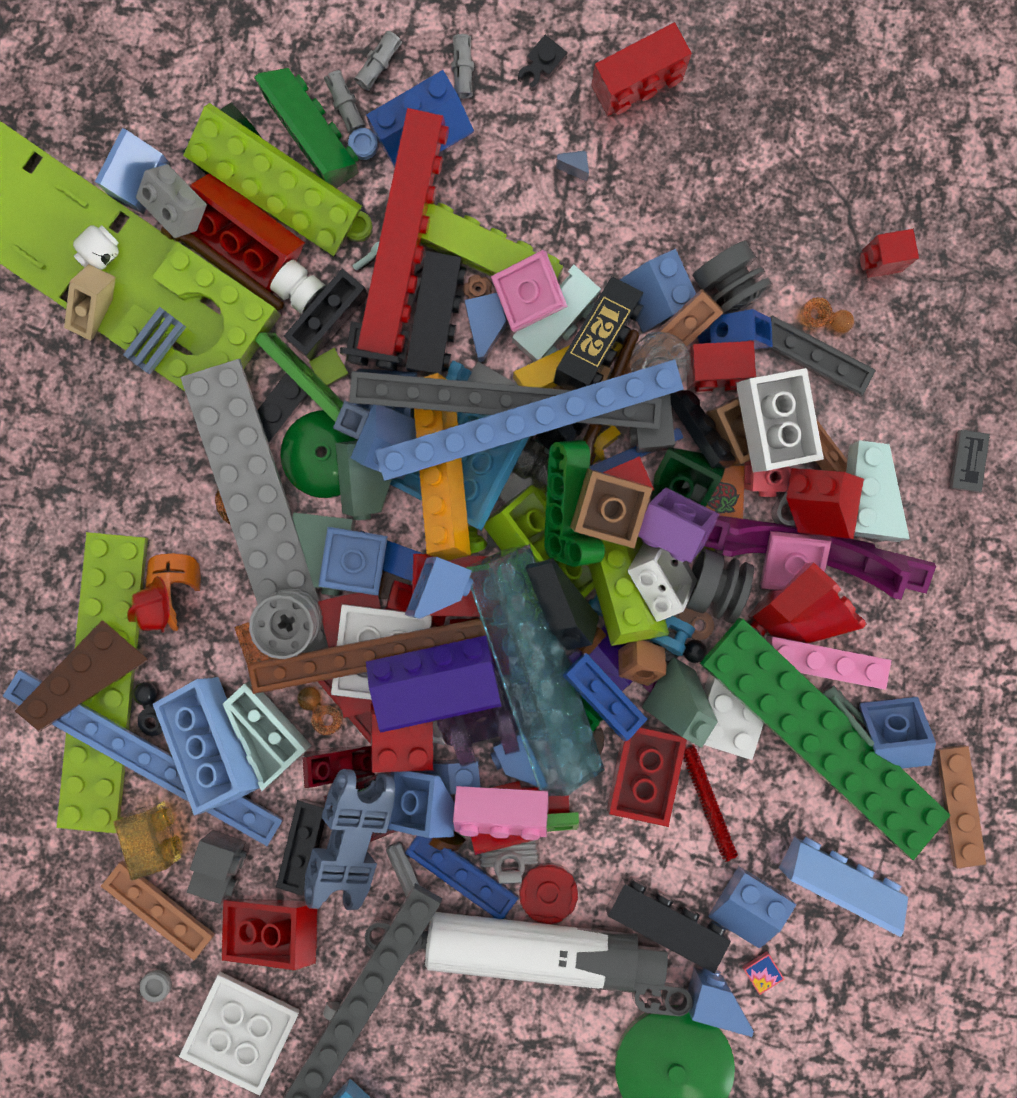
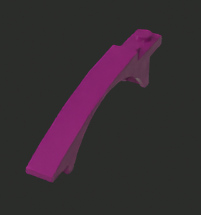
M719 516L705 546L722 550V555L728 557L749 553H766L770 531L801 533H798L797 528L793 526ZM830 537L832 542L827 566L854 575L895 599L902 600L905 589L927 594L936 569L934 562L878 549L875 547V544Z

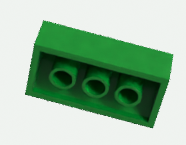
M289 68L258 73L254 76L264 99L320 178L337 189L359 173L356 165L359 161L357 155L350 146L345 148L339 139L342 138V134L333 122L329 124L322 116L326 113L316 98L313 100L309 98L306 93L309 88L299 74L294 76Z

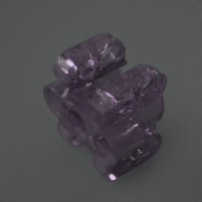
M497 659L493 660L502 706L437 720V726L443 741L447 745L454 746L461 767L476 763L472 743L500 736L505 755L520 752L515 731L525 724L526 715L520 698L515 695L506 694ZM510 710H516L514 713L510 714ZM480 718H486L482 722H476Z

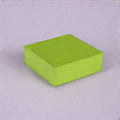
M335 348L309 361L314 373L328 387L350 375Z

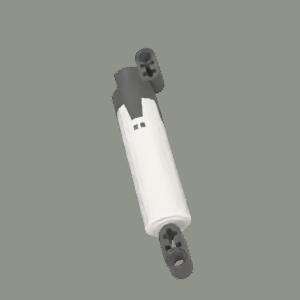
M435 912L429 922L428 931H423L410 954H413L419 949L426 950L425 967L428 971L632 993V999L641 1011L652 1014L683 1016L692 1007V997L682 985L666 982L668 952L664 948L639 946L638 936L633 933ZM377 920L369 926L365 933V942L370 949L374 950L378 944L372 938V930L380 927L386 931L392 921ZM646 989H649L653 996L661 997L663 1005L660 1006L661 1002L657 998H648L647 1003H644L639 996L644 995ZM675 992H681L684 995L683 1003L678 1007L670 1006L669 1003L671 995Z

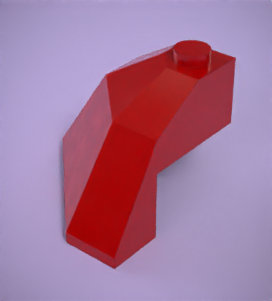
M814 562L806 563L783 590H770L747 615L753 621L750 626L761 636L764 637L767 634L768 636L802 643H812L863 629L867 623L855 612L856 608L847 597L843 596L840 598L838 596L842 589Z

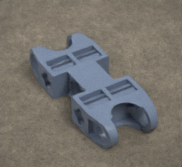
M342 769L336 775L328 792L322 813V819L332 830L327 849H312L305 874L304 896L309 909H319L322 903L326 902L328 897L338 890L344 891L343 905L346 910H358L362 906L370 890L377 866L375 860L367 852L372 832L386 833L394 807L395 783L390 773H379L376 780H372L367 789L359 792L358 789H355L356 774L353 770Z

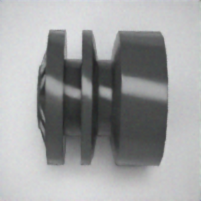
M745 240L724 250L702 265L692 275L700 289H703L705 292L714 288L718 290V293L712 299L717 304L725 301L721 306L723 314L742 311L760 299L763 293L773 285L768 277L757 283L755 282L756 279L764 274L765 270L763 267L748 271L747 267L757 257Z
M703 548L692 568L697 583L685 608L703 614L710 604L713 603V617L719 619L724 614L725 622L733 624L739 618L749 599L754 566L747 562L740 566V561L733 558L727 567L723 569L724 555Z

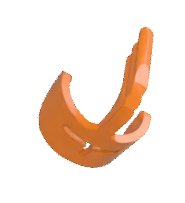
M175 553L160 554L151 557L148 561L145 588L151 586L156 576L162 578L169 597L170 616L168 625L171 630L177 631L179 629L176 619L177 614L171 603V584L175 582L191 586L194 591H200V566L194 557ZM170 563V571H181V572H185V573H177V572L157 573V572L167 571V564Z

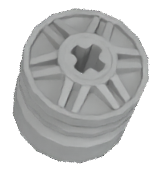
M286 588L276 591L255 607L250 617L249 631L253 643L262 653L271 658L287 659L300 654L317 638L322 629L323 616L319 604L312 595L301 589ZM293 617L295 622L293 624H286L284 619Z

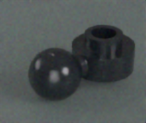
M669 632L668 636L673 639L676 635L672 632ZM690 640L684 644L686 649L683 655L691 663H699L707 655V648L700 640ZM665 651L666 662H670L672 657L676 659L679 657L670 651Z
M149 682L139 683L133 690L134 700L139 705H142L144 709L138 716V726L148 736L160 735L163 731L153 707V703L157 698V689ZM149 717L155 719L156 726H152L149 724Z

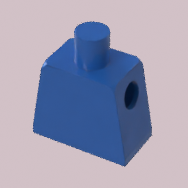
M754 309L723 314L698 336L699 344L754 341V349L773 347L771 318Z

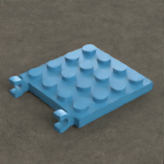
M453 360L448 369L446 379L467 381L472 371ZM457 412L458 425L491 415ZM529 437L462 457L469 525L482 531ZM419 471L406 474L404 480L399 478L391 479L390 485L422 501Z

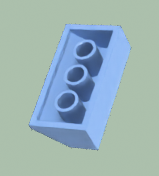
M219 677L196 679L153 703L194 816L240 799L260 788L252 765H249L246 758L247 754L240 739L237 738L224 709L223 703L227 698Z
M806 836L803 841L796 837L793 838L779 866V869L790 881L899 937L902 936L908 896L900 891L902 887L900 884L886 877L883 882L874 878L875 872L859 863L856 868L847 864V857L834 850L830 854L820 850L821 844Z

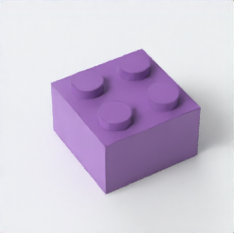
M665 487L649 503L638 537L642 538V541L648 546L660 547L670 552V555L678 561H688L691 563L705 546L720 514Z

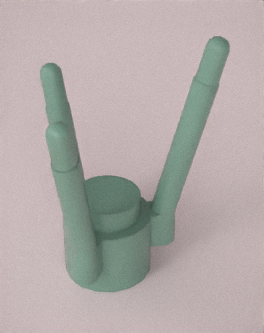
M835 685L822 692L849 718L850 724L869 746H873V740L852 716L853 714L865 725L862 714L845 698L842 692L837 690Z

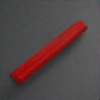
M692 744L685 747L683 759L686 758L684 762H688L685 765H689L687 769H690L688 772L692 773L690 774V776H693L691 779H694L692 783H696L693 785L694 787L697 786L695 790H699L696 793H700L697 796L701 797L699 800H702V802L700 803H704L702 807H705L703 810L707 811L704 813L708 814L706 816L707 818L709 817L707 821H711L708 823L709 825L712 824L710 828H713L711 831H715V833H712L716 835L714 837L715 839L717 838L715 842H719L717 843V845H720L718 848L722 849L719 851L720 853L723 852L720 855L724 856L722 859H726L725 862L736 858L738 853L735 850L734 843H732L733 840L731 839L730 832L727 826H725L726 822L722 819V812H720L719 805H717L718 802L713 793L714 791H712L711 784H709L710 781L705 773L703 763H701L699 753H697L696 746Z

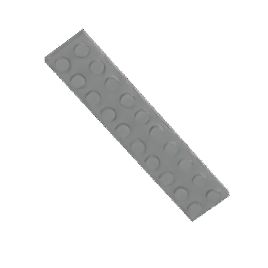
M236 359L180 377L257 604L276 591L286 588L301 589L312 595L318 603L321 599L317 587L313 586L292 519L293 515L241 360ZM287 617L284 621L286 624H293L295 619ZM323 622L322 629L317 638L301 653L328 646Z

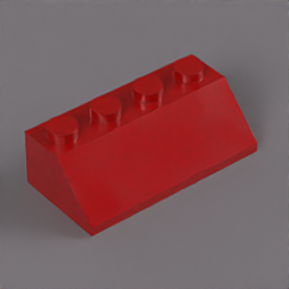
M210 173L190 184V188L207 204L197 231L191 234L273 294L274 292L270 289V285L274 277L287 262L293 259L298 260L305 242L243 195Z

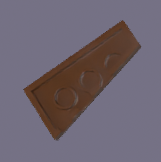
M102 620L23 701L15 712L40 732L112 683L126 676V674L138 666L140 667L146 663L148 659Z

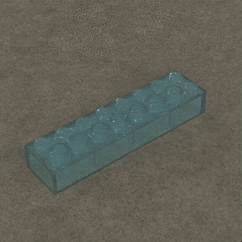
M530 544L504 549L465 568L472 570L469 577L473 579L471 591L539 791H548V796H568L605 771L580 694L562 676L570 667L565 649L550 631L527 574V565L536 563Z

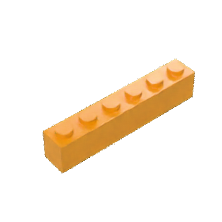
M439 373L432 374V375H429V376H425V377H424V378L446 379V378H444L442 375H440ZM414 409L416 438L458 426L457 412ZM462 458L419 470L427 554L446 561L471 556Z

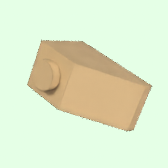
M88 264L69 282L64 328L91 341L112 302L116 277Z

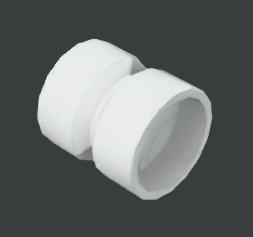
M293 259L279 270L270 285V289L283 300L290 299V306L302 315L325 289L326 285L314 275L308 277L307 269Z

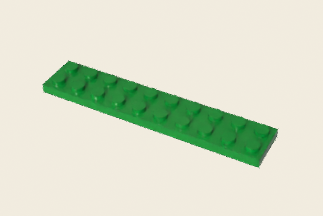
M743 618L736 620L699 663L909 859L915 860L950 817V814L900 766L894 765L875 754L873 746H869L850 724L849 718Z

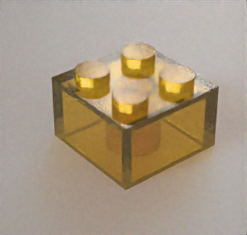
M164 801L130 811L113 821L131 881L167 870L181 858L182 844L180 838L174 835L172 824H174L173 814L169 807L166 808Z

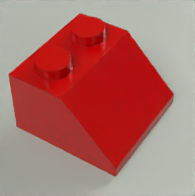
M791 468L786 499L798 533L854 539L864 478L841 471Z

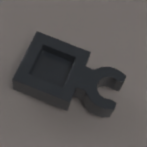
M545 34L527 55L526 61L531 65L520 69L518 81L521 82L525 76H532L534 80L530 83L529 89L534 91L539 86L540 76L543 74L549 79L567 58L568 52Z

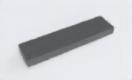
M773 315L770 317L773 347L767 349L803 368H807V370L858 397L863 396L876 372L875 369Z

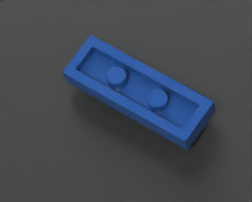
M587 653L582 654L562 675L623 741H628L648 720Z

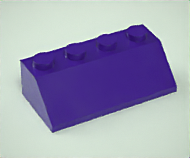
M486 635L366 662L369 691L380 733L502 706L493 656Z

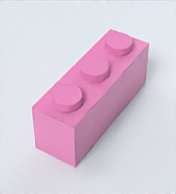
M456 786L453 817L455 832H460L461 835L468 837L477 836L478 833L490 834L495 838H507L509 835H518L526 840H538L540 837H546L548 791Z

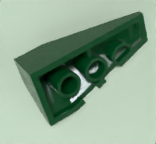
M669 447L654 474V490L652 491L651 501L666 487L706 507L723 477L725 468H712L700 452Z

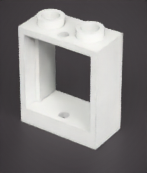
M643 542L628 569V573L656 622L684 612L697 579L687 561H678V564L674 565L672 560L676 559L670 555V552L660 547L648 546ZM660 585H663L665 587V590H662Z

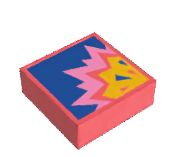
M767 951L742 966L759 995L785 980Z

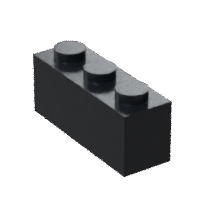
M342 268L285 333V339L310 361L313 360L368 297L365 287Z

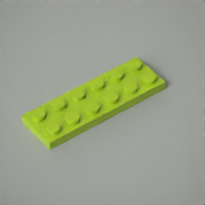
M211 103L204 106L183 156L332 256H335L363 206Z

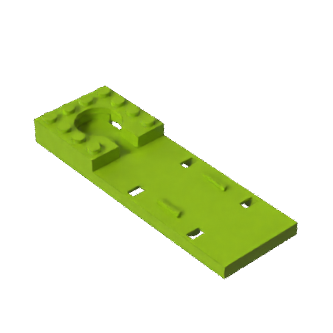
M0 121V264L66 309L67 302L61 299V296L68 288L70 280L85 268L74 257L77 251L73 246V241L90 225L98 228L102 225L119 242L117 245L119 254L102 270L115 276L116 279L112 302L97 331L124 350H127L153 314L161 307L186 326L175 342L190 351L192 355H186L172 346L154 369L157 373L185 391L180 378L182 376L236 359L241 360L244 369L260 347L255 341L256 337L260 332L269 333L280 318V313L273 306L178 241L168 239L160 230ZM35 153L42 160L32 174H30L23 168ZM121 212L129 219L117 234L110 227ZM203 297L211 299L218 308L220 307L221 313L218 314L202 303ZM165 318L161 320V322L158 324V326L155 328L152 334L148 337V339L136 353V357L147 344V342L150 340V338L153 336V334L156 332V330L163 323ZM173 324L169 326V328L163 334V336L156 344V346L150 351V353L144 359L143 362L145 364H147V362L150 360V358L153 356V354L156 352L159 346L163 343V341L175 327Z

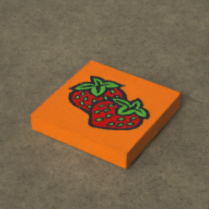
M731 465L729 468H725L723 477L706 508L719 513V516L743 519L744 466Z

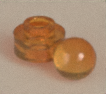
M821 297L808 300L803 304L800 311L802 322L809 328H820L829 323L835 332L847 333L854 326V317L851 312L838 310L834 313L830 303ZM812 309L818 311L819 315L817 319H814L811 316Z
M305 687L298 693L297 702L299 706L304 710H311L313 712L311 723L316 732L322 735H331L341 728L343 723L341 712L334 706L322 705L320 703L321 695L317 689ZM327 714L333 718V722L329 726L323 722V718Z

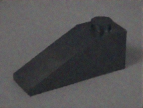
M552 558L528 564L526 567L527 574L552 634L566 650L593 645L599 616L555 560Z

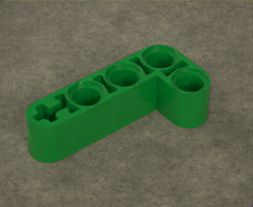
M583 440L555 442L550 447L548 461L544 548L548 557L572 567L599 563L605 555V546L601 539L574 532L570 528L587 469H590V449Z

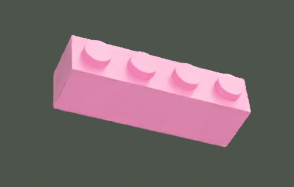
M766 636V641L800 673L886 690L892 660Z

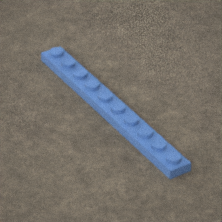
M674 359L376 450L375 453L383 479L386 481L684 390Z
M22 669L18 670L3 697L20 706L43 681ZM80 704L52 724L189 802L172 755L83 704ZM245 796L206 811L265 846H268L283 821L282 817Z

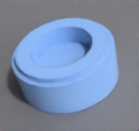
M358 128L350 134L348 146L353 149L358 159L367 160L376 154L378 141L376 135L370 129Z

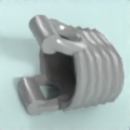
M534 840L481 853L480 866L494 867L499 884L522 883L525 865L539 863L537 859V844ZM506 859H514L519 867L518 870L502 871L501 865Z

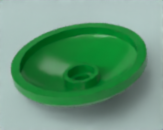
M324 410L310 412L297 419L289 427L281 444L280 457L286 477L298 490L317 498H333L340 496L336 443L357 439L334 429L335 421ZM320 447L327 449L325 457H318L317 450Z

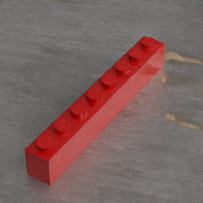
M407 108L359 336L358 350L397 356V352L402 353L405 335L401 334L403 323H408L410 319L411 306L407 305L409 294L415 293L418 276L414 275L416 264H421L424 246H420L422 234L427 235L430 224V216H426L428 204L433 205L436 196V186L432 185L435 174L439 175L442 168L443 157L439 156L441 144L446 145L449 134V126H445L446 123L443 115Z

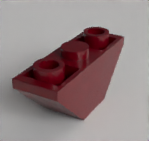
M371 746L326 748L305 752L302 757L304 788L332 784L336 775L342 769L353 770L356 774V779L375 775V773H372Z

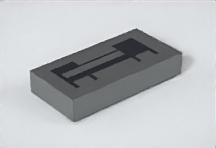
M967 430L957 431L950 489L976 493L982 492L990 434Z

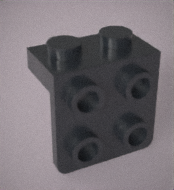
M351 321L347 348L340 347V354L346 357V361L362 366H368V361L376 362L377 367L397 371V366L405 367L410 331L402 330L401 334L405 335V343L402 353L397 352V356L362 351L357 349L362 323Z

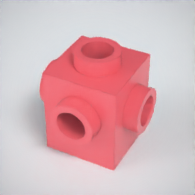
M749 460L744 463V489L759 491V496L777 497V492H787L791 468L788 466L753 473L751 461Z

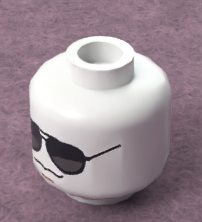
M90 225L73 241V246L77 251L74 257L83 267L90 264L103 270L118 256L119 250L117 245L119 242L102 225L99 228Z

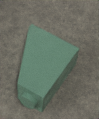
M358 440L336 443L342 513L353 516V520L370 519L371 514L382 512L391 479L384 481L381 472L363 466L350 458Z
M293 512L292 519L313 586L322 588L321 594L339 596L338 589L318 587L327 528L333 527L355 531L356 521L353 519Z
M672 657L667 665L666 675L657 681L642 708L678 735L702 748L718 721L696 671Z

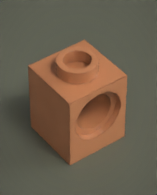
M641 640L630 642L618 650L620 677L649 686L666 675L665 648Z

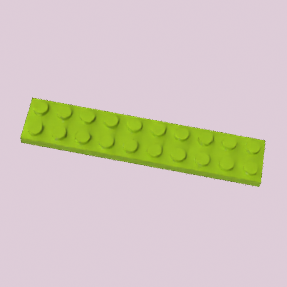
M86 532L75 648L103 620L137 649L139 627L136 622L128 621L127 611L132 607V595L143 590L148 538ZM135 669L82 704L129 730ZM66 733L56 828L105 833L119 832L125 766Z

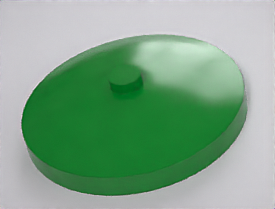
M645 1012L627 1027L618 1043L615 1054V1075L623 1098H728L734 1082L735 1063L732 1049L720 1028L693 1021L689 1012L683 1016Z

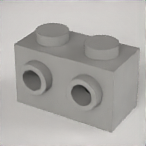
M168 164L145 170L136 195V199L174 238L197 231L207 206Z

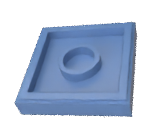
M328 527L318 587L379 595L388 536Z

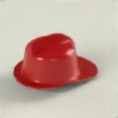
M156 576L151 586L132 595V607L127 611V618L129 622H136L140 630H160L161 633H164V628L170 616L169 597L164 581L161 577Z

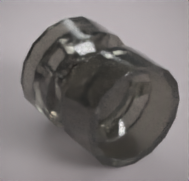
M530 439L512 470V473L523 480L530 478L531 485L543 493L547 492L549 454L545 453V447Z

